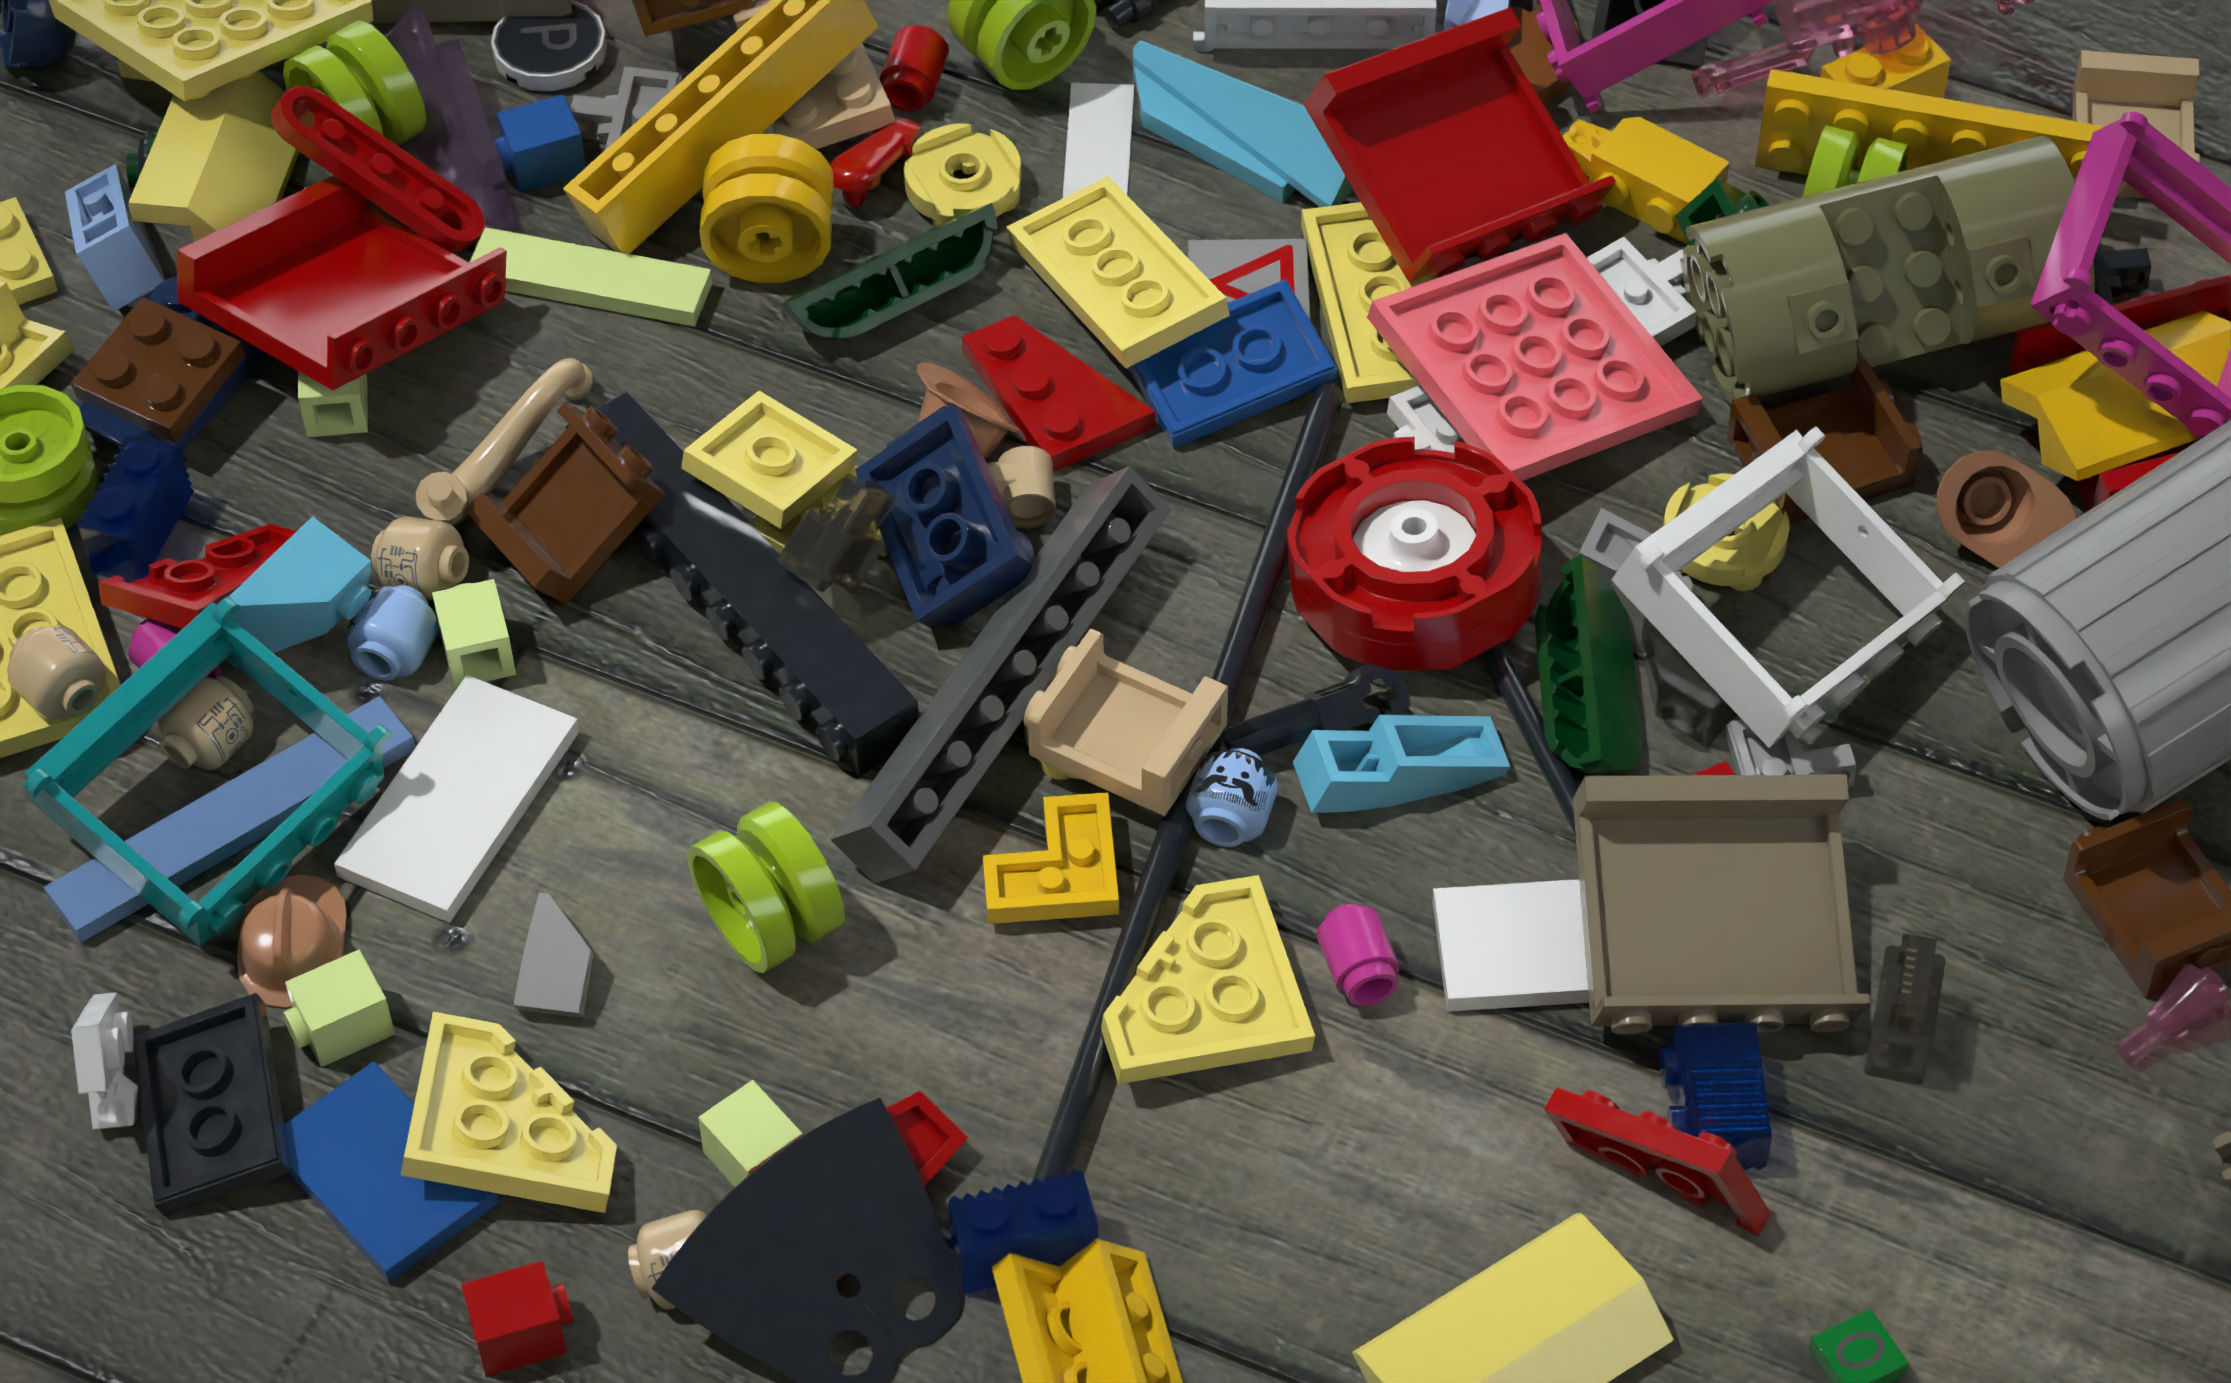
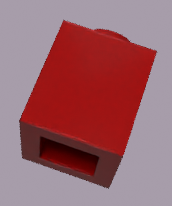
M543 1260L461 1283L485 1377L567 1353L562 1327L574 1323L564 1284L560 1283L550 1286Z

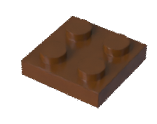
M142 297L75 377L71 385L76 398L176 443L246 355L241 341Z

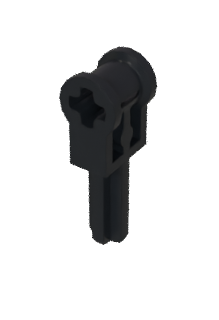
M1374 664L1359 665L1352 669L1342 682L1303 695L1304 700L1226 727L1223 730V742L1226 750L1244 748L1260 756L1308 738L1312 730L1345 731L1365 723L1374 724L1379 715H1403L1410 700L1409 688L1403 677L1393 670ZM1371 681L1387 687V692L1378 697L1379 708L1363 702V697L1371 693Z

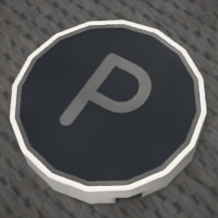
M571 0L573 12L564 16H503L494 27L491 40L493 57L498 72L506 79L507 74L511 78L517 79L518 86L535 91H556L579 84L586 80V72L590 71L595 65L597 71L605 59L607 41L600 16L587 5Z

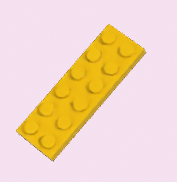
M1770 69L1755 166L1808 175L1820 136L1825 125L1857 132L1860 140L1857 171H1861L1869 146L1877 138L1908 144L1909 154L1906 170L2003 145L2046 136L2061 152L2075 182L2093 132L2105 126Z

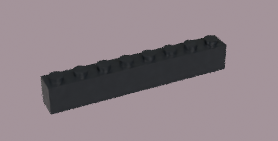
M627 391L597 407L596 409L603 413L618 428L619 432L613 437L614 440L622 448L626 444L630 445L652 464L654 470L649 477L665 493L662 499L633 530L643 554L651 562L659 560L668 569L676 589L687 601L695 599L706 611L709 623L717 635L723 640L731 638L742 650L743 657L752 673L760 680L768 678L779 690L781 700L788 712L797 720L806 719L816 730L821 746L833 760L838 761L842 759L859 777L890 758L919 718L918 700L724 494L681 468L684 452Z

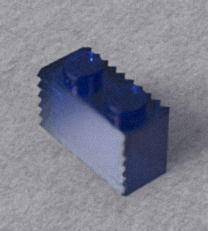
M135 435L124 438L126 445L120 446V454L113 456L115 463L108 465L110 472L103 474L104 482L98 484L99 491L92 493L94 500L87 502L89 509L82 511L83 519L76 521L92 573L107 578L119 575L127 583L147 577L149 564L154 563L194 492L190 488L192 482L188 480L190 474L186 472L188 467L184 464L186 459L182 457L184 453L182 449L175 445Z
M1757 1023L1675 1025L1671 1048H1661L1662 1088H1674L1677 1105L1668 1106L1667 1120L1678 1131L1698 1137L1701 1132H1707L1724 1139L1736 1149L1737 1154L1735 1157L1745 1171L1752 1167L1757 1170L1766 1167L1772 1140V1128L1770 1127L1769 1105L1767 1104V1093L1765 1091Z
M1074 1169L1071 1175L1061 1172L1057 1178L1048 1174L1044 1181L1034 1177L1030 1185L1021 1180L1017 1187L1007 1183L1003 1190L994 1186L990 1193L980 1189L976 1196L966 1193L960 1199L953 1195L948 1202L951 1246L964 1294L997 1287L992 1266L1009 1253L1061 1266L1095 1239H1098L1099 1236L1097 1218L1083 1172Z

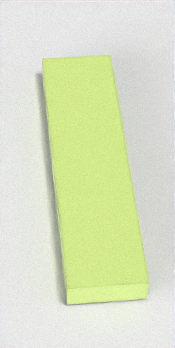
M486 227L470 260L472 262L501 247L507 250L505 291L694 327L713 283L711 269Z

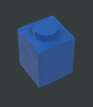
M564 94L497 113L500 137L492 139L495 159L501 173L511 171L520 193L574 178L586 168L581 133Z

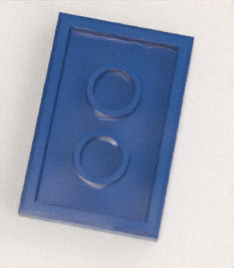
M1286 279L1227 303L1230 316L1128 367L1150 408L1155 411V417L1173 449L1314 391L1320 384H1330L1338 381L1337 366Z
M373 1061L285 1123L284 1127L291 1172L288 1174L384 1279L391 1283L498 1205L499 1199L497 1193L400 1175L414 1103Z

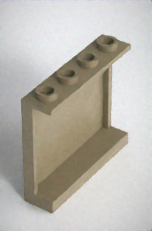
M1847 775L1585 776L1573 797L1591 1026H1611V1030L1615 1034L1635 1035L1650 1031L1652 1026L1678 1025V1031L1685 1034H1703L1718 1029V1025H1744V1030L1750 1033H1770L1783 1029L1785 1024H1810L1812 1031L1829 1033L1845 1030L1851 1026V1023H1855L1869 1006L1870 996L1869 994H1858L1839 816V813L1849 801Z

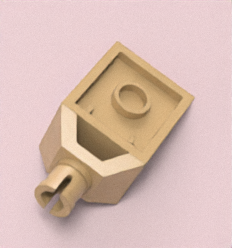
M771 0L756 1L754 8L735 14L733 17L737 30ZM859 44L771 125L774 134L802 140L814 149H819L895 122L891 104L863 44Z

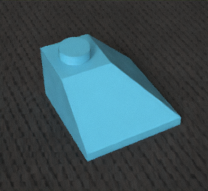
M312 516L229 596L240 605V610L232 619L272 653L326 634L343 617L347 620L354 618L368 602L371 596V589H369L371 560ZM225 659L233 667H238L230 659Z

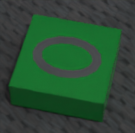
M1871 1308L1811 1337L1809 1350L1832 1383H1891L1907 1374L1909 1362Z

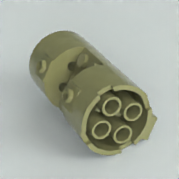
M2039 136L1688 226L1685 229L1688 240L1695 239V245L1684 247V258L1680 259L1687 301L1697 311L1696 328L1699 339H1705L1706 346L1713 359L1719 358L1720 364L1711 366V373L1726 401L1731 404L1733 399L1755 394L1759 398L1852 374L1856 364L1864 360L1871 367L1959 344H1968L2050 323V321L2031 308L2030 304L2075 184L2069 167L2057 146L2048 137ZM2093 261L2089 270L2092 276L2089 289L2094 292L2095 276Z

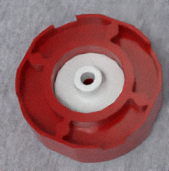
M1399 437L1371 442L1318 469L1302 486L1295 498L1296 512L1294 513L1290 528H1287L1290 587L1293 602L1301 617L1333 650L1347 659L1356 660L1364 664H1374L1392 670H1451L1513 637L1530 617L1537 603L1541 587V515L1538 503L1533 492L1496 456L1480 448L1455 441L1454 453L1415 449V437Z

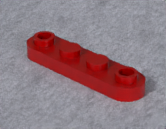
M295 86L288 89L274 106L272 123L276 132L284 141L423 238L449 252L458 253L467 250L482 233L485 224L484 215L475 200L320 91L308 86Z

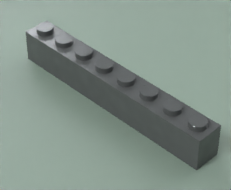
M1131 466L1087 485L1034 558L1032 568L1027 577L1010 591L830 839L875 884L915 871L1021 723L1034 694L1039 690L1043 691L1055 675L1064 652L1068 647L1077 644L1172 510Z

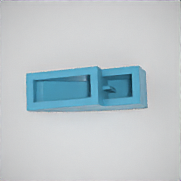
M1379 715L1369 731L1312 730L1293 761L1311 813L1352 812L1391 807L1466 789L1504 776L1511 767L1490 716Z

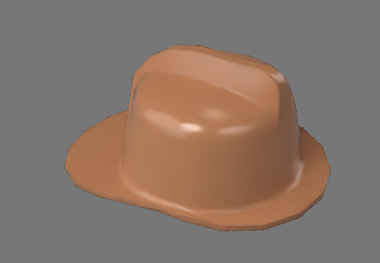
M921 362L917 365V372L927 387L918 423L944 405L946 407L951 404L957 405L962 409L984 459L990 456L1009 430L1018 432L1019 429L1010 424L996 402L970 381L933 363Z
M1996 450L1975 451L1958 459L1945 472L1937 490L1936 511L1942 527L1957 542L1998 568L2076 519L2069 498L2055 484L2012 456Z
M294 875L285 877L270 891H265L262 888L247 902L246 910L241 920L237 967L239 980L249 995L257 993L266 1006L290 1009L292 1006L285 984L286 981L343 957L347 913L345 899L335 885L320 877Z

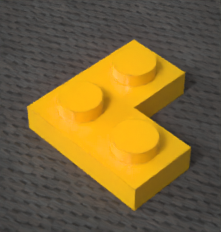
M1108 792L1043 797L1046 851L983 855L988 924L1119 914V896Z

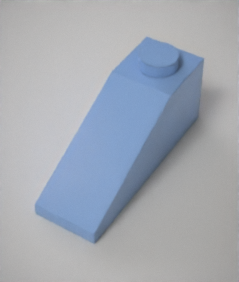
M114 164L65 191L76 255L113 312L125 305L134 307L142 297L150 300L155 287L165 280L161 261L144 222H134L131 220L128 203L131 193L117 164Z

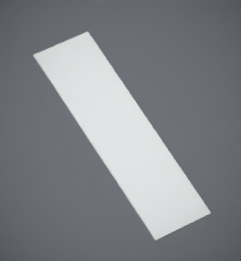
M1071 83L1063 198L1107 176L1127 195L1134 85Z

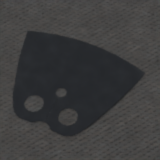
M880 1097L855 1107L813 1129L754 1170L732 1189L695 1228L652 1287L653 1291L724 1341L799 1383H887L894 1376L896 1361L899 1355L910 1346L933 1343L955 1323L961 1309L960 1290L955 1267L936 1214L913 1159ZM844 1274H852L860 1282V1292L853 1298L843 1297L836 1288L837 1280ZM917 1276L923 1278L934 1290V1308L929 1315L922 1319L912 1320L905 1318L897 1312L893 1305V1288L904 1277ZM852 1330L861 1333L871 1345V1362L859 1374L848 1375L841 1373L832 1365L829 1359L828 1349L830 1342L835 1335L842 1331Z

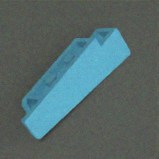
M1139 41L1134 46L1133 80L1136 83L1139 96L1142 127L1282 204L1296 190L1319 207L1340 205L1354 191L1303 105L1144 41Z

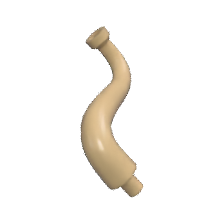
M574 358L562 359L556 362L529 387L485 439L452 474L448 472L431 473L421 480L416 490V502L426 519L446 522L452 525L459 524L469 516L465 509L481 492L487 496L492 492L560 398L563 396L570 400H578L590 393L593 387L592 372L589 368Z

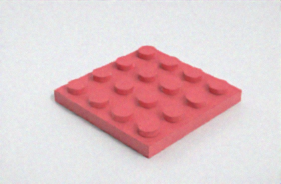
M1566 233L1374 300L1371 303L1367 319L1464 441L1496 456L1521 481L1697 415L1703 401V397Z

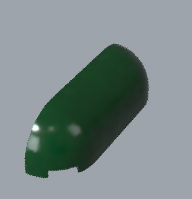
M992 203L983 205L922 232L798 293L781 303V306L796 325L818 337L842 339L862 334L969 281L979 274L985 267V261L991 250L993 231L997 230V219Z
M1581 553L1560 569L1559 572L1566 577L1554 592L1548 606L1539 604L1536 612L1535 632L1544 732L1550 750L1558 755L1564 763L1590 775L1610 776L1634 769L1639 764L1642 756V734L1632 638L1625 610L1613 586L1602 571Z

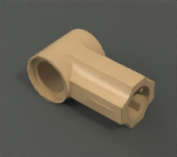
M1034 446L1016 447L1006 451L999 458L998 462L987 463L1015 527L1031 529L1040 527L1052 520L1056 513L1053 462L1051 456L1045 450Z

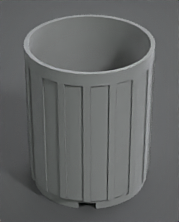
M2230 420L1989 574L1984 588L1978 596L1968 601L1966 605L1965 627L1969 646L1979 674L1998 711L2002 712L2010 706H2014L2021 720L2032 734L2031 737L2020 744L2028 756L2068 799L2089 814L2104 820H2111L2119 814L2139 811L2143 814L2231 759Z

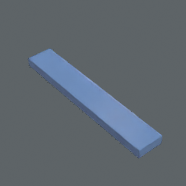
M380 696L347 714L368 733L378 724H382L392 732V737L383 744L384 768L410 754L416 748L412 734ZM315 732L124 842L179 887L271 834L349 759ZM96 857L44 887L48 901L80 943L149 904Z

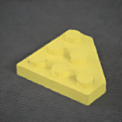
M1259 875L1196 885L1184 901L1182 911L1167 932L1163 930L1140 962L1136 975L1122 995H1117L1103 1014L1101 1031L1118 1084L1312 1051L1315 1034Z
M433 1011L400 1175L605 1213L617 1148L615 1142L600 1127L592 1131L572 1111L575 1101L542 1067L533 1070L514 1051L516 1040L500 1024Z

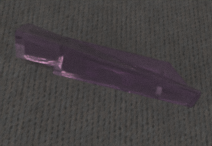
M423 5L411 7L386 36L408 67L424 101L427 118L425 128L410 139L427 167L475 200L484 215V229L486 227L519 233L517 222L504 187V180L506 179L502 163L460 41L455 39L435 45ZM481 233L480 236L474 241L473 244H478V242H479V240H480V238H481L482 233Z

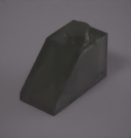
M1644 616L1641 649L1654 714L1663 720L1673 732L1682 736H1688L1707 748L1726 728V724H1729L1737 714Z

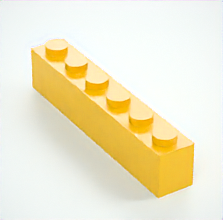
M771 0L563 188L589 231L616 252L630 254L703 188L704 169L713 152L730 140L750 134H762L879 27L866 1Z

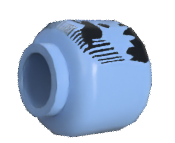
M405 585L373 588L366 605L351 619L346 629L345 642L351 653V659L359 670L378 680H393L395 677L410 676L421 666L437 637L439 623L433 609L428 605L426 597L418 590Z
M1244 748L1216 751L1204 757L1199 764L1186 801L1187 811L1194 821L1198 834L1208 842L1223 847L1238 846L1243 842H1250L1260 836L1265 829L1278 792L1276 776L1256 753Z

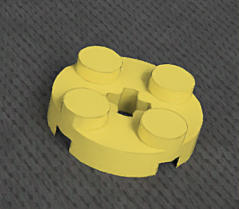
M950 124L927 132L912 146L913 155L908 162H905L904 167L906 193L912 205L923 215L932 218L935 226L989 203H992L996 217L1004 212L1013 210L1019 204L1022 179L1021 159L1015 145L1002 133L990 129V136L983 133L972 132V124ZM962 170L966 175H975L967 179H957L953 177V172Z
M1721 473L1709 475L1708 483L1700 484L1689 489V482L1680 487L1667 504L1663 526L1735 474ZM1775 501L1735 529L1734 534L1736 535L1726 536L1682 568L1680 572L1686 573L1705 583L1731 586L1739 591L1755 589L1761 584L1763 576L1772 572L1784 557L1790 528L1786 510L1783 515Z

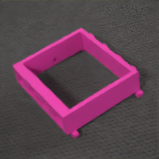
M1536 0L1543 9V11L1536 14V18L1545 38L1554 47V50L1549 52L1547 56L1557 78L1561 83L1570 80L1585 100L1587 109L1593 114L1603 108L1597 93L1749 14L1757 28L1768 23L1769 21L1763 7L1770 4L1771 1L1666 0L1580 45L1567 0Z
M2130 111L2123 114L2120 120L2093 132L2030 307L2050 321L2058 331L2068 335L2097 357L2102 365L2114 370L2140 390L2148 400L2158 404L2187 426L2192 434L2203 438L2231 420V347L2218 386L2216 387L2089 289L2092 280L2089 270L2122 180L2231 265V188L2149 124L2148 119L2143 114Z

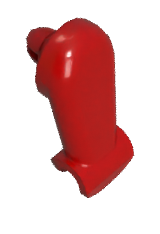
M894 116L895 122L873 130V135L843 152L830 163L833 169L834 188L843 190V199L849 208L861 206L866 199V190L879 185L880 176L901 156L911 158L913 155L912 146L914 139L921 132L920 124Z

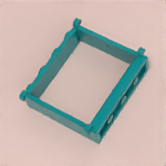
M230 597L224 598L217 606L212 602L24 773L26 779L24 790L29 794L30 802L199 947L215 933L220 935L223 931L229 932L242 918L247 902L262 888L265 891L275 888L289 873L292 867V860L307 845L316 847L329 837L338 823V816L354 801L361 804L376 792V786L384 778L383 744L392 737V732L382 724H378L368 733L235 622L232 617L240 610V605ZM228 658L349 760L198 902L187 896L77 802L74 797L223 660Z

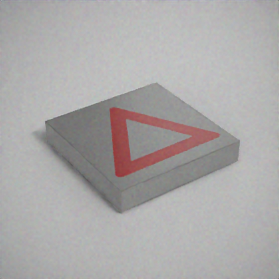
M1307 239L1188 240V259L1226 297L1227 303L1286 279L1310 320Z

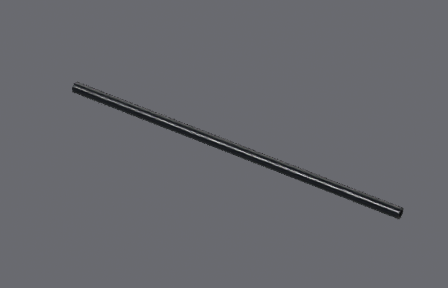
M1320 384L1315 389L1212 676L1213 680L1228 686L1226 727L1229 726L1289 556L1287 528H1290L1291 521L1296 512L1295 498L1306 481L1320 468L1344 401L1342 390L1331 384ZM1223 732L1207 755L1220 751L1223 743ZM1197 770L1165 816L1162 815L1026 1195L1027 1201L1038 1209L1054 1211L1058 1209L1111 1060L1101 1031L1103 1014L1115 997L1122 995L1136 975L1138 965L1150 950L1194 825V821L1187 811L1186 801Z

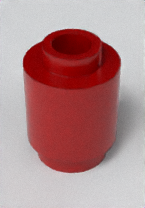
M910 25L899 29L895 34L879 80L891 106L898 110L906 112L918 111L931 101L935 95L950 50L946 40L933 28L925 25Z

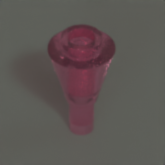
M2191 964L2184 965L2148 1013L2146 1021L2115 1044L2118 1055L2125 1063L2133 1066L2161 1043H2169L2227 1019L2230 1016L2227 1001L2231 998L2228 987L2212 969L2204 967L2200 970Z

